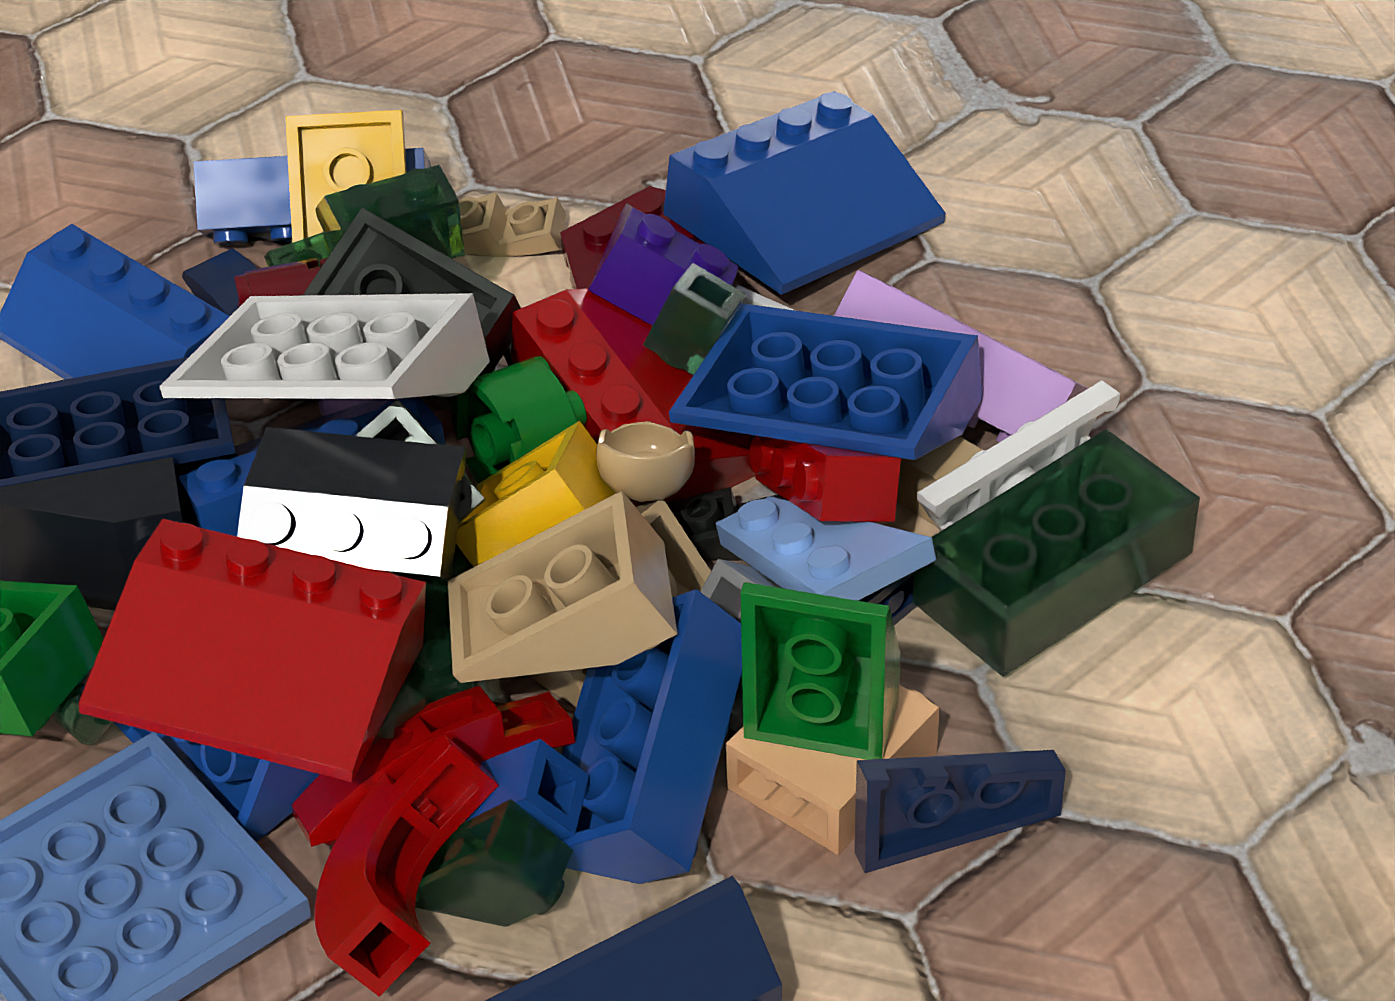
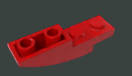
M480 685L452 694L412 711L380 729L353 782L320 774L292 803L294 818L311 847L323 843L334 845L349 817L384 773L396 782L442 733L481 765L482 761L541 739L553 749L575 743L572 719L549 691L499 706L493 703Z

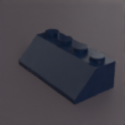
M732 875L485 1001H782V983L743 890Z

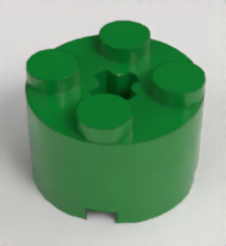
M535 356L479 376L465 392L452 397V421L456 438L460 440L468 437L475 456L467 458L466 464L478 484L578 421L584 426L587 420L586 410L580 396L574 390L565 392L563 386L542 356Z

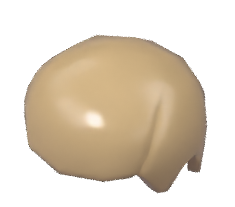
M649 421L623 424L611 432L603 429L599 435L596 451L597 468L601 479L615 493L623 491L629 499L639 502L663 500L677 493L685 485L693 472L695 460L693 435L689 431H684L680 435L672 428Z

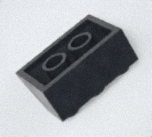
M266 427L243 487L237 537L254 539L262 543L311 555H320L328 559L377 571H386L402 577L448 582V580L452 579L467 449L457 446Z

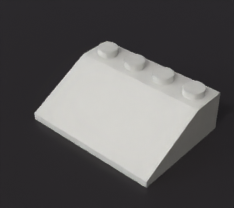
M473 293L250 296L159 387L163 398L398 399L431 395L451 397L465 392L490 360Z

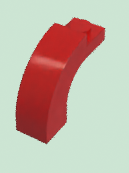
M444 733L433 742L396 782L384 773L369 790L340 832L331 849L319 881L314 909L315 927L327 957L378 997L431 944L419 924L415 912L417 890L427 866L443 843L499 786L490 772Z

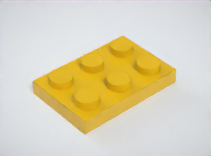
M402 110L285 116L293 262L317 258L318 267H320L319 260L329 257L361 208L366 209L404 232L410 231L404 115Z

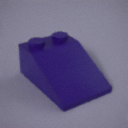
M626 204L588 290L695 349L728 297L738 266L729 261L726 255L719 249L708 244H699L679 233L662 217L654 214H645Z

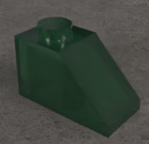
M509 799L462 823L443 843L422 876L416 894L415 908L507 927L535 913L541 915L551 909L563 893L565 881L562 877L573 849L513 800Z

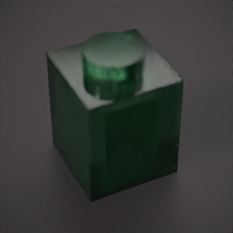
M692 263L672 288L643 345L656 352L668 365L684 369L694 375L738 310L746 294Z

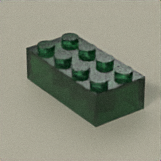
M1105 429L932 536L936 560L914 571L913 603L1004 677L1190 555L1193 551L1200 497L1116 435Z

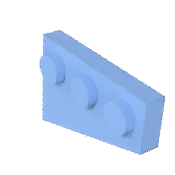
M771 496L765 499L750 501L741 506L737 513L716 522L720 544L784 589L858 601L936 560L932 537L873 522L819 521L790 501Z

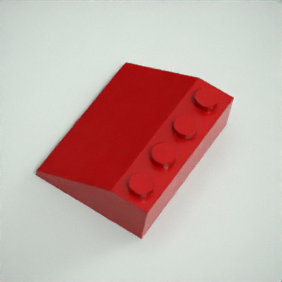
M589 288L566 289L513 312L511 360L515 364L535 356H542L563 386L565 392L574 390L580 396L587 416L584 427L596 444H598L599 435L603 429L611 432L623 424L646 421L672 428L680 435L684 431L692 433L695 452L693 472L685 485L677 493L664 499L669 508V502L728 487L732 488L755 477L756 473L752 471L750 464V446L755 435L670 422V409L713 347V343L705 334L694 349L588 290ZM629 499L635 507L651 502H639L633 499Z
M162 519L133 563L80 698L79 713L353 782L423 647L426 582L398 576L386 571H377L328 559L320 555H311L274 546L254 539H246L208 530L188 523Z

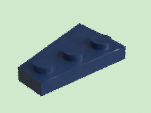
M1054 750L857 760L854 850L864 873H868L1061 816L1066 770Z

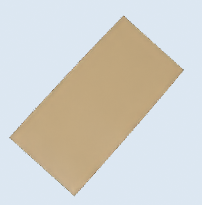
M497 193L478 198L465 197L453 204L446 205L438 238L447 251L459 254L490 257L541 254L559 250L561 242L560 232L563 231L566 213L558 197L539 202H524L507 210Z

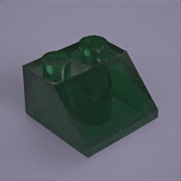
M440 165L425 169H414L403 175L369 184L354 185L347 190L325 195L315 208L316 217L332 250L336 247L361 208H364L451 259L465 255L459 199Z

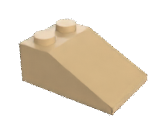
M623 491L448 580L453 676L460 683L617 665L643 651L651 650L661 642L677 635L664 541Z

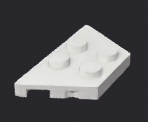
M1101 380L1036 421L1025 423L1013 435L988 450L979 451L962 466L917 492V500L960 560L974 571H977L1069 512L1080 488V480L1086 469L1090 466L1099 447V444L1088 435L1097 416L1104 412L1115 411L1120 401V393Z

